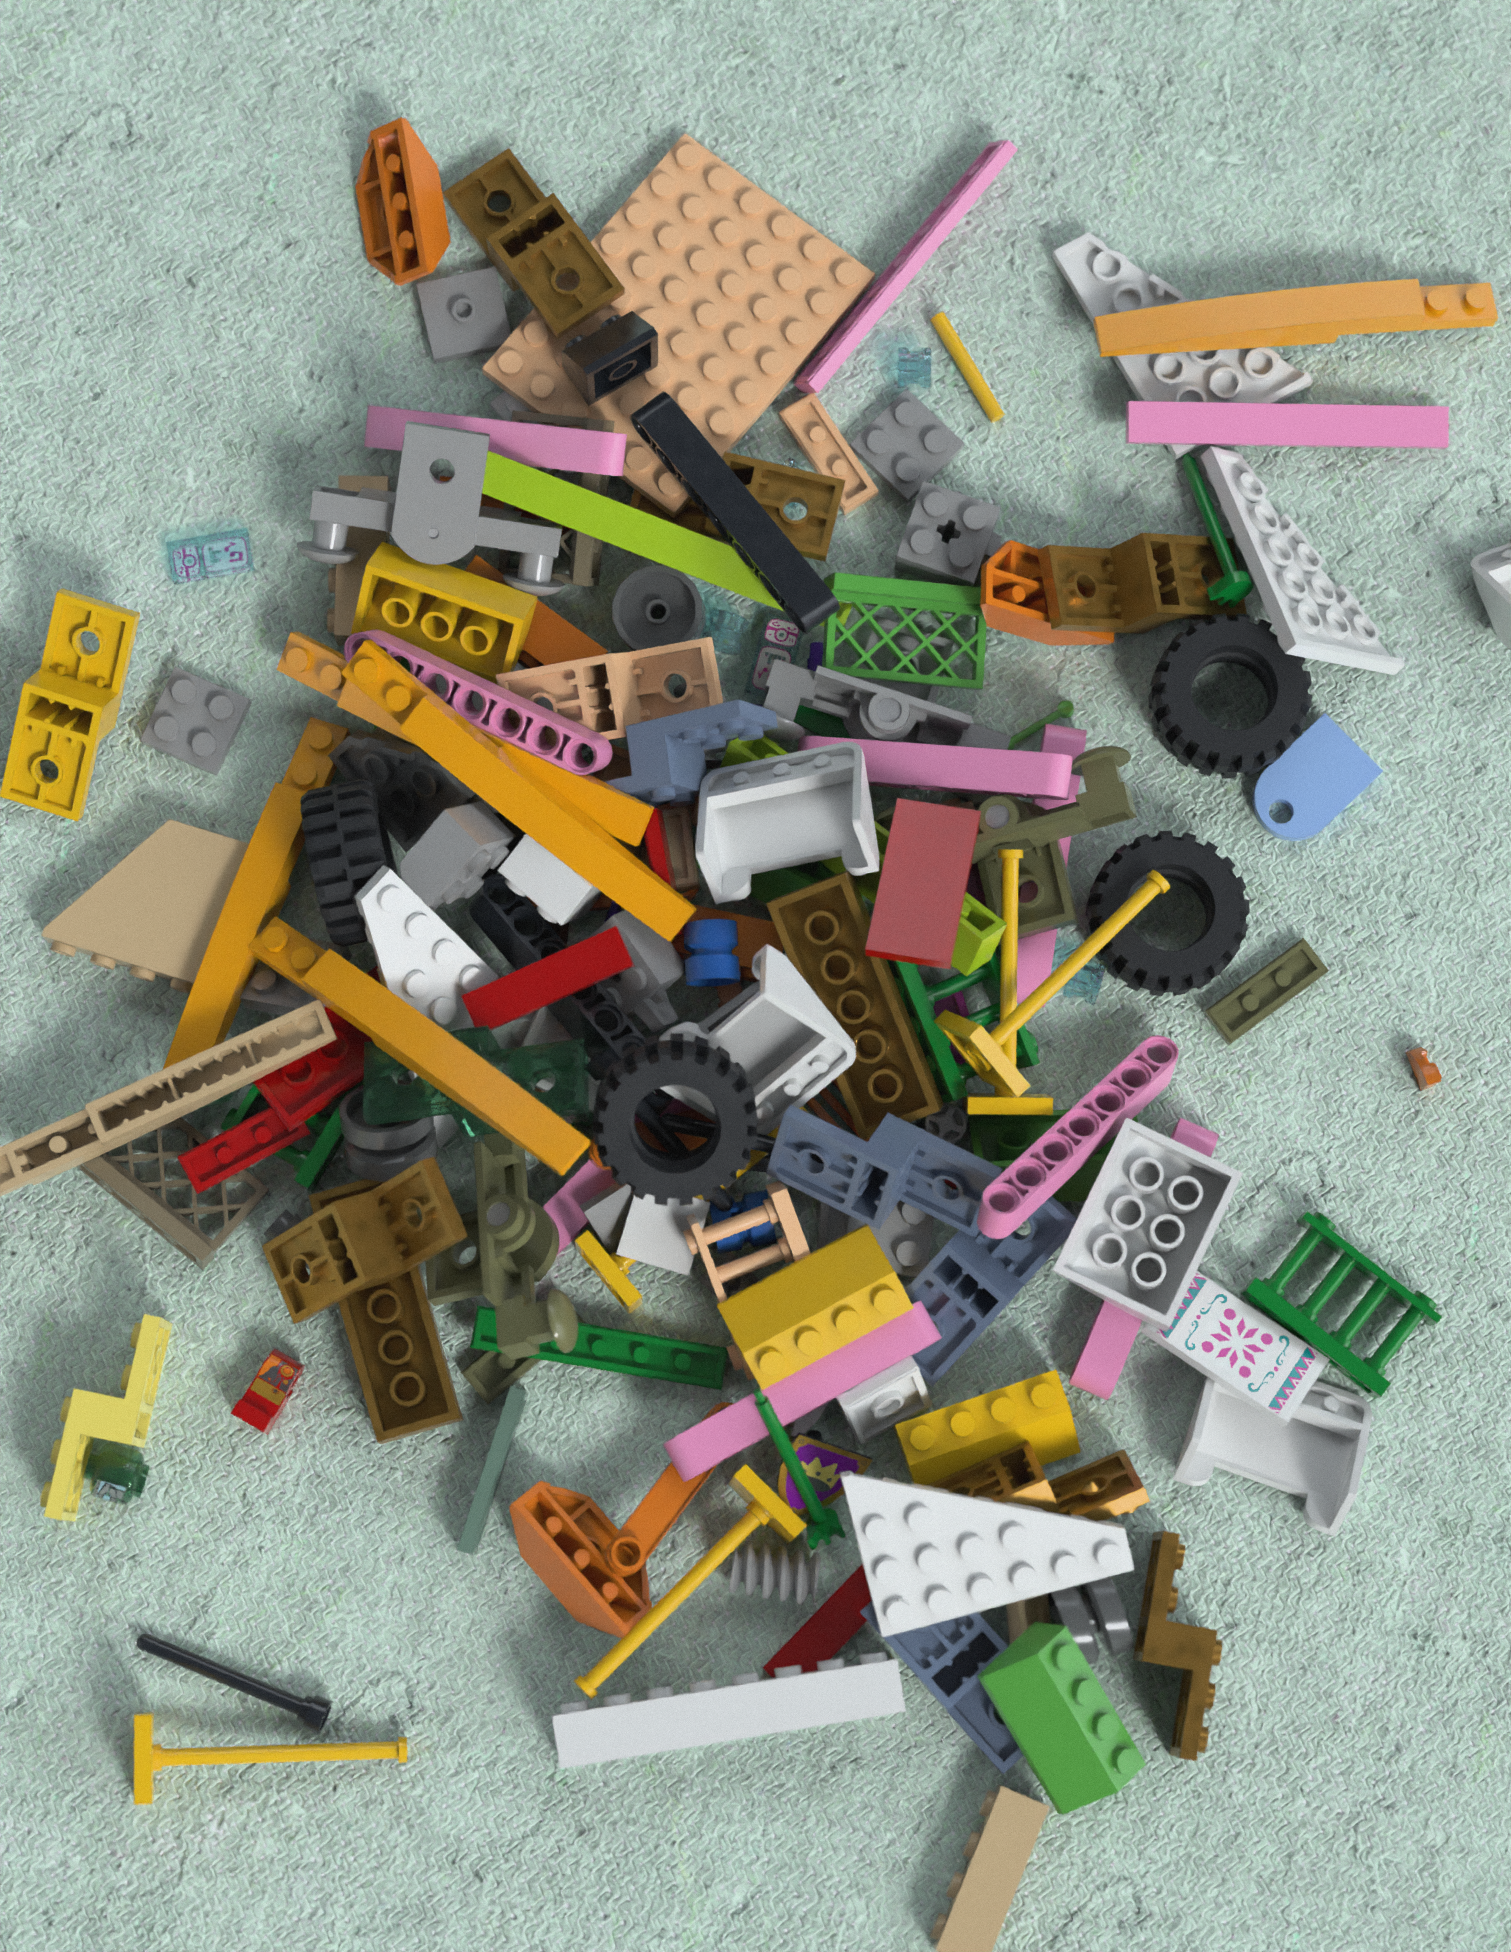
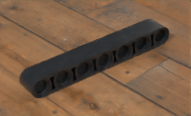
M661 392L630 415V420L641 438L800 631L804 634L809 633L840 609V605L832 591L668 393Z
M494 874L487 877L470 901L469 913L472 919L516 971L568 948L526 896L516 894L506 885L505 880L507 878L503 875ZM599 983L546 1006L590 1059L594 1058L608 1046H611L622 1059L623 1051L633 1044L637 1048L645 1045L646 1038ZM660 1088L644 1097L659 1116L675 1098Z

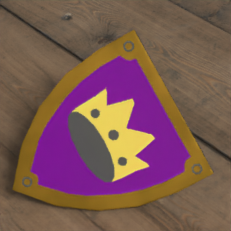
M811 1430L806 1434L798 1432L791 1442L823 1507L845 1494L840 1476L841 1472L852 1471L853 1474L863 1475L873 1461L872 1457L823 1441L822 1434L818 1430ZM782 1459L777 1478L779 1498L797 1516L807 1514L809 1511Z

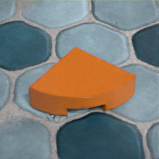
M1418 1047L1406 1052L1420 1091L1433 1087L1441 1081L1442 1076L1436 1063H1429L1426 1049Z

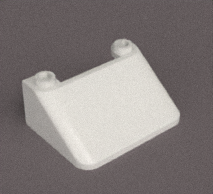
M841 742L719 768L708 773L703 778L700 784L695 854L715 904L732 900L737 901L747 897L751 892V874L842 856L846 870L854 876L879 871V851L866 764L860 745L854 742Z
M766 944L754 955L752 961L753 974L760 980V990L708 1035L703 1033L697 1024L684 1022L670 1028L659 1037L660 1041L670 1040L671 1033H683V1040L694 1042L695 1037L698 1036L707 1039L709 1047L716 1049L718 1046H721L729 1052L730 1060L733 1063L739 1062L746 1072L748 1083L752 1084L757 1107V1133L768 1135L781 1124L783 1115L790 1105L797 1108L803 1106L850 1067L856 1058L854 1042L791 961L784 954ZM680 1085L660 1088L716 1123V1113L713 1104L699 1091Z
M1205 1376L1176 1464L1173 1480L1190 1486H1201L1208 1482L1214 1467L1305 1498L1303 1519L1306 1524L1320 1532L1335 1537L1357 1495L1372 1421V1409L1366 1400L1356 1394L1315 1381L1286 1427L1283 1428Z

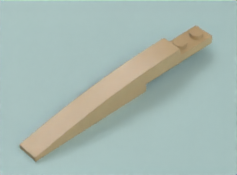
M318 999L87 1103L85 1104L86 1109L0 1147V1197L30 1183L33 1185L39 1184L113 1150L336 1040L337 1036L321 1000Z

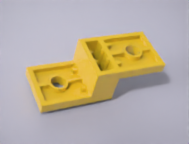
M64 588L56 592L41 667L23 683L0 797L77 822L83 817L99 742L116 725L140 618L139 612ZM90 631L98 637L99 649L97 651H91L84 647L81 642L82 632ZM47 759L55 763L58 768L57 778H49L42 773L40 768L41 760Z

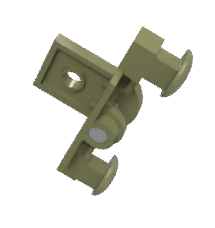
M1117 746L1096 747L1081 753L1072 761L1071 774L1083 776L1087 792L1075 795L1076 802L1046 810L1036 804L1021 801L1012 795L999 794L988 798L978 808L977 811H981V819L972 864H978L987 908L1001 918L1002 858H998V849L1023 850V858H1019L1018 891L1023 884L1028 882L1036 883L1038 886V894L1034 900L1028 903H1022L1018 900V939L1079 923L1060 839L1137 817L1131 790L1122 781L1119 771L1120 767L1131 760V754L1126 749ZM895 806L885 809L874 818V821L889 832Z
M541 1096L536 1097L538 1101L559 1116L556 1108L548 1099ZM483 1121L484 1144L482 1142L473 1143L478 1210L459 1214L468 1237L426 1260L428 1301L434 1306L480 1295L486 1297L495 1306L498 1349L511 1360L539 1354V1344L555 1340L561 1351L568 1353L574 1348L578 1338L577 1316L570 1299L558 1289H551L547 1300L536 1302L534 1282L543 1279L552 1267L558 1253L559 1232L557 1225L542 1206L528 1198L525 1150ZM469 1247H476L474 1258L466 1264H460L462 1252Z

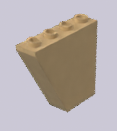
M169 819L44 927L41 936L48 943L52 944L50 950L74 958L77 951L91 956L90 962L97 966L114 970L115 964L131 968L129 973L131 976L153 982L155 976L171 981L170 988L190 994L213 931L249 843Z

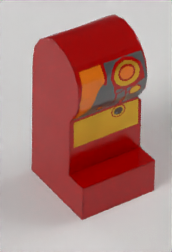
M273 1349L243 1397L236 1403L231 1414L268 1435L291 1397L292 1390L298 1382L305 1365L280 1350Z

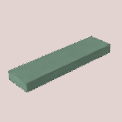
M510 1386L457 1547L458 1551L474 1555L477 1552L528 1397L527 1392L523 1389Z

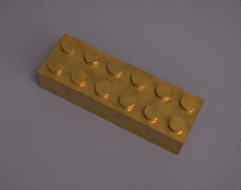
M846 870L768 902L767 907L788 959L855 1044L856 1058L854 1063L836 1077V1080L860 1139L870 1138L887 1113L909 1123L940 1111L944 1104L887 959L865 955L871 919L854 876Z
M363 1179L309 1195L313 1214L332 1202L372 1191L385 1182ZM420 1264L394 1280L354 1292L338 1302L378 1443H388L463 1420L431 1303L428 1301L427 1289Z

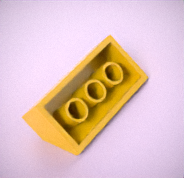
M381 542L365 567L351 634L375 629L385 631L497 685V674L513 672L530 629L538 597L447 564L433 565L422 563L407 555L401 548Z
M868 1224L862 1225L716 1304L761 1390L768 1388L914 1308Z
M1056 1369L893 1426L912 1484L919 1485L932 1483L1029 1441L1040 1466L1081 1452L1071 1409Z

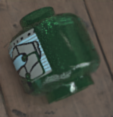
M107 1443L102 1447L99 1455L90 1453L83 1478L91 1480L89 1489L92 1496L126 1505L132 1501L133 1497L140 1499L150 1465L144 1464V1456L141 1452Z

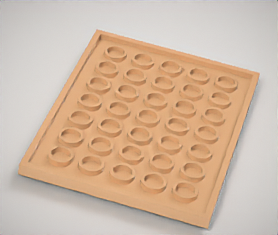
M686 133L683 134L591 241L596 251L625 288V294L560 339H557L537 310L533 308L482 367L484 376L532 412L615 421L614 433L627 434L623 476L618 477L672 518L678 515L691 497L638 434L630 420V415L664 391L673 398L723 459L724 452H731L875 280L874 272ZM564 273L557 280L556 285L564 291H570L578 286L579 279L572 273ZM633 311L653 326L658 333V366L588 406L562 367V351L567 343L579 335H586L587 337L599 330L602 323L614 315H621L622 317ZM548 423L551 426L559 425L557 423ZM567 426L568 428L583 429V426Z

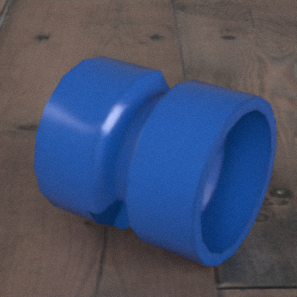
M705 919L685 923L683 926L684 949L692 954L685 959L686 985L714 987L740 982L739 957L732 954V950L738 945L737 922L727 919Z
M767 1190L746 1193L741 1201H736L730 1196L733 1205L726 1212L718 1210L709 1201L712 1224L764 1205L763 1200L769 1198ZM768 1221L716 1241L718 1254L741 1250L744 1243L747 1242L753 1247L776 1244L774 1224Z

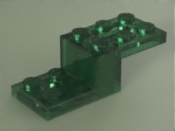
M488 1025L446 1031L568 1124L589 1121L588 1072L584 1069L588 1063V1045L584 1038L501 1049ZM373 1041L364 1042L363 1118L368 1125L451 1114L464 1137L500 1133L419 1075L408 1085H398L400 1076L411 1070L377 1047ZM542 1079H555V1084L550 1090L546 1092L535 1091L537 1083Z

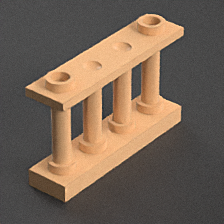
M778 1180L765 1185L769 1198L763 1200L764 1205L705 1228H700L694 1213L686 1216L690 1229L683 1231L687 1245L692 1255L700 1253L718 1303L727 1299L722 1283L785 1260V1263L791 1261L794 1263L811 1254L788 1190L783 1182ZM768 1221L771 1224L779 1222L784 1237L777 1239L778 1244L715 1268L707 1246L708 1244ZM729 1330L733 1345L726 1348L735 1371L743 1368L748 1381L752 1380L755 1377Z

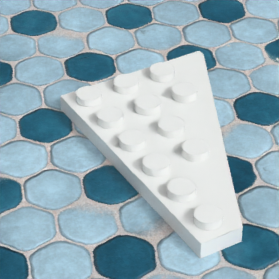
M1089 232L1053 251L1052 257L1093 325V320L1096 316L1195 301L1185 298L1180 290L1155 274L1149 275L1128 261V257L1119 251L1109 249L1103 241ZM1264 347L1112 356L1139 401L1277 404L1310 386L1313 381L1308 372L1302 373L1280 359L1281 355L1270 348ZM1201 445L1166 446L1175 460Z
M1212 446L1201 455L1207 470V478L1216 491L1221 503V511L1228 519L1235 536V543L1243 554L1249 568L1250 578L1255 583L1263 601V609L1271 619L1278 636V644L1285 654L1391 675L1399 672L1405 666L1403 659L1390 656L1378 641L1381 631L1366 616L1355 598L1343 584L1337 588L1321 569L1322 564L1325 562L1324 559L1312 548L1305 535L1287 513L1281 517L1264 497L1269 490L1254 475L1251 467L1240 453Z
M383 865L355 895L360 915L363 916L366 923L365 932L368 942L372 944L379 966L377 971L381 984L506 1076L512 1070L536 1013H529L481 1036L478 1035L461 996L500 977L390 868ZM407 1068L411 1082L424 1087L432 1097L437 1146L441 1148L472 1113Z
M852 1471L840 1473L882 1638L1135 1570L1125 1529L1119 1523L1103 1520L1098 1522L1073 1514L1067 1516L1022 1504L1001 1503L993 1501L991 1498L981 1496L975 1498L914 1483L909 1485L884 1477L878 1479L853 1474Z

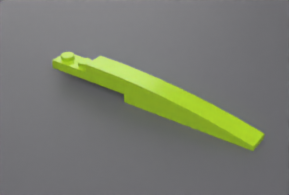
M488 450L483 494L783 611L730 545ZM838 602L840 609L837 611L836 618L845 626L852 604ZM823 621V622H822L821 624H819V625L822 626V627H824L825 621Z

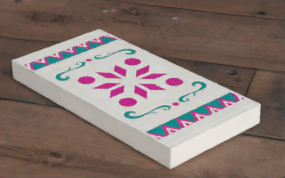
M1196 1271L1168 1331L1165 1332L1149 1323L1142 1330V1333L1283 1428L1286 1427L1330 1360L1198 1271Z

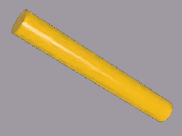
M940 312L930 319L932 325L990 422L998 421L1005 415L1004 411L945 313Z

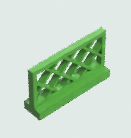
M837 572L823 578L824 583L832 591L837 601L851 603L861 615V618L848 630L836 618L837 612L825 620L822 667L859 679L970 690L983 689L987 625L980 606L981 588ZM863 605H870L874 607L867 611ZM881 607L891 608L901 620L887 634L872 617ZM902 609L913 611L907 616ZM921 611L930 612L940 624L927 638L911 621ZM942 613L953 615L946 619ZM960 615L975 616V634L966 642L951 626V623ZM865 621L880 638L866 653L850 635ZM904 626L920 643L906 656L902 654L890 639ZM837 630L841 636L835 640V631ZM943 630L947 632L959 647L945 660L929 643ZM843 640L847 642L859 657L850 667L833 666L834 648ZM973 642H974V651H972V650L970 649V647H969ZM883 644L899 661L889 671H880L869 658ZM923 648L938 665L929 675L919 674L909 662ZM962 652L973 664L972 680L958 678L948 666ZM864 663L868 669H860L857 667L860 664ZM903 666L908 673H900L897 671ZM943 671L947 677H941L936 675L939 672Z

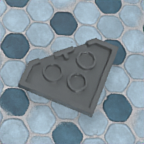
M359 729L328 754V757L348 781L365 779L373 782L382 806L387 830L405 852L414 847L445 809L462 806L476 794L420 747Z

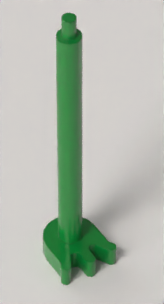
M1188 452L1182 456V466L1224 574L1223 578L1206 590L1211 601L1216 599L1218 605L1228 602L1229 607L1233 608L1250 594L1254 586L1249 573L1237 570L1196 460Z
M760 1388L753 1390L756 1398L755 1406L811 1515L806 1521V1541L810 1549H816L820 1540H824L826 1545H830L832 1543L831 1536L837 1535L840 1538L846 1537L836 1511L831 1508H823L769 1398L763 1395Z

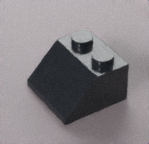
M633 311L622 317L621 315H614L604 321L596 332L587 337L586 335H579L568 342L562 351V367L586 404L590 406L658 366V333L653 326Z

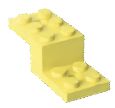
M147 1314L143 1315L142 1323H135L130 1341V1347L136 1348L132 1365L126 1364L121 1379L120 1388L126 1391L124 1399L73 1388L72 1397H65L60 1414V1421L65 1422L62 1440H55L50 1457V1464L56 1465L52 1482L46 1481L41 1494L40 1506L46 1508L44 1517L75 1522L94 1438L141 1448L145 1447L173 1323L161 1317Z

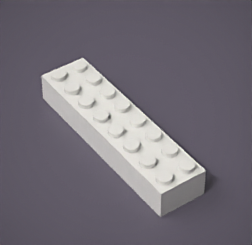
M878 1651L859 1655L860 1663L844 1665L843 1658L818 1661L817 1671L802 1673L801 1665L774 1669V1678L759 1680L758 1672L733 1675V1684L716 1687L715 1679H708L689 1683L690 1691L674 1694L673 1686L648 1689L646 1691L647 1698L631 1701L630 1693H623L604 1697V1705L589 1708L587 1700L563 1703L560 1705L561 1712L552 1715L559 1767L562 1769L906 1712L898 1660L896 1658L887 1659L886 1651Z

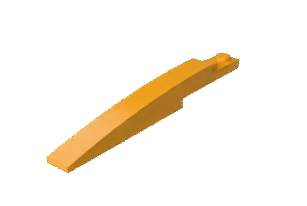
M1418 279L1325 285L1211 298L1096 316L1093 323L1099 356L1106 357L1335 343L1339 335L1494 326L1498 315L1491 283L1420 286Z
M299 631L290 632L276 670L338 701V707L418 746L399 730L402 726L399 722L341 674L348 664L344 654ZM474 726L496 746L507 748L609 835L631 845L639 846L654 810L653 806L629 794H625L590 774H574Z
M371 639L363 642L341 674L402 725L399 729L402 733L572 870L667 941L673 940L696 911V907L507 748L496 746Z
M310 717L282 783L275 782L249 842L198 970L163 1069L224 1042L241 1004L240 997L259 962V959L252 954L248 946L275 916H279L291 889L288 879L305 843L300 799L308 790L330 785L337 767L328 757V754L351 735L348 728Z
M275 916L249 944L248 948L256 958L315 999H320L322 1004L371 1037L375 1045L560 1175L563 1176L590 1145L589 1139L444 1029L330 948L327 951L278 917Z

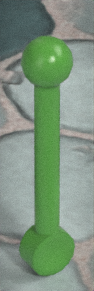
M1068 700L1061 701L1056 711L1012 736L1007 750H1013L1015 744L1045 727V724H1050L1060 717L1070 718L1074 713L1073 704Z

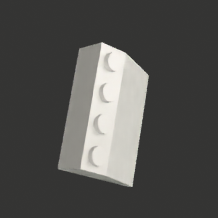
M1126 1117L1052 1271L1124 1312L1167 1332L1243 1173Z

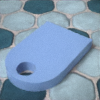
M1324 713L1277 761L1269 765L1261 774L1253 790V810L1262 827L1273 836L1287 841L1306 840L1320 833L1383 770ZM1274 803L1287 805L1291 811L1290 821L1283 824L1276 823L1269 815V807Z

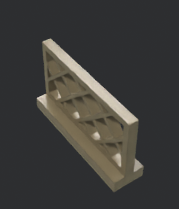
M512 411V421L515 422L529 420L537 421L538 424L548 425L546 423L548 422L557 423L559 427L575 425L583 426V429L614 433L615 421ZM536 467L539 471L552 476L560 471V469H551L548 472L546 468ZM576 471L578 474L577 486L607 497L609 475ZM504 502V509L515 511L517 508ZM541 516L538 518V520L551 521ZM570 529L563 536L561 534L560 546L570 556L569 574L555 573L552 569L551 578L572 585L587 587L599 585L603 541L574 529ZM573 536L571 547L567 540ZM500 549L498 571L502 574L518 572V568L510 567L511 550Z
M181 1117L151 1131H157L158 1153L133 1155L132 1141L127 1142L128 1155L109 1156L104 1153L76 1166L202 1270L214 1259V1254L269 1192V1188L244 1169L218 1183L221 1184L223 1205L197 1207L196 1192L189 1179L165 1181L164 1159H176L181 1154L193 1149L192 1140L198 1145L208 1141L204 1135ZM181 1130L187 1135L188 1150L163 1152L161 1131ZM159 1160L160 1181L142 1183L135 1177L134 1162ZM129 1162V1172L119 1163ZM244 1182L255 1193L246 1203L227 1205L226 1183ZM191 1186L193 1208L174 1209L167 1203L166 1188ZM152 1189H161L162 1198L155 1194ZM238 1211L229 1221L228 1212ZM199 1214H224V1228L213 1240L199 1229ZM193 1215L194 1225L184 1216Z

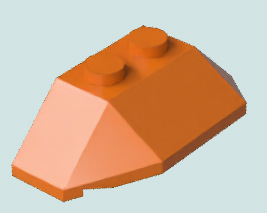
M401 117L370 131L367 141L370 145L362 159L355 186L368 263L400 286L433 273L451 243L438 166L408 120Z
M1008 540L981 566L980 606L987 627L1050 646L1109 645L1114 643V632L1051 630L1037 551L1039 549ZM1077 584L1079 592L1085 597L1084 588Z
M540 1480L509 1506L520 1556L577 1622L622 1639L652 1608V1602L649 1601L646 1562L638 1571L626 1577L617 1576L606 1567L604 1552L619 1530L590 1496L566 1488L554 1487L550 1483ZM617 1546L615 1551L617 1561L624 1566H632L634 1556L631 1550L625 1546Z

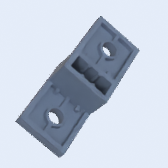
M738 699L626 726L632 775L605 781V783L657 809L658 805L670 803V806L673 807L694 804L695 797L700 796L701 781L707 775L704 749L726 746V740L737 737L741 741L762 738L763 731L778 728L776 712Z
M790 1105L783 1115L766 1174L880 1230L900 1200L976 1237L980 1231L977 1225V1216L983 1192L1002 1173L1003 1169L890 1113H887L871 1138L866 1142ZM811 1153L818 1155L824 1164L814 1161L811 1158ZM944 1179L955 1183L959 1190L949 1188L945 1184Z
M1053 1196L1048 1198L1027 1218L1031 1225V1233L1028 1235H1021L1014 1231L1005 1238L995 1239L984 1235L981 1231H979L976 1237H973L959 1230L905 1289L911 1304L922 1301L931 1319L938 1325L939 1333L942 1337L937 1342L912 1355L922 1378L932 1387L1069 1237L1077 1218Z
M871 1601L860 1613L881 1635L873 1602ZM978 1612L931 1624L925 1628H916L883 1637L914 1672L915 1677L1002 1774L1024 1756L1008 1727L995 1720L993 1715L995 1705L977 1677L1008 1647Z

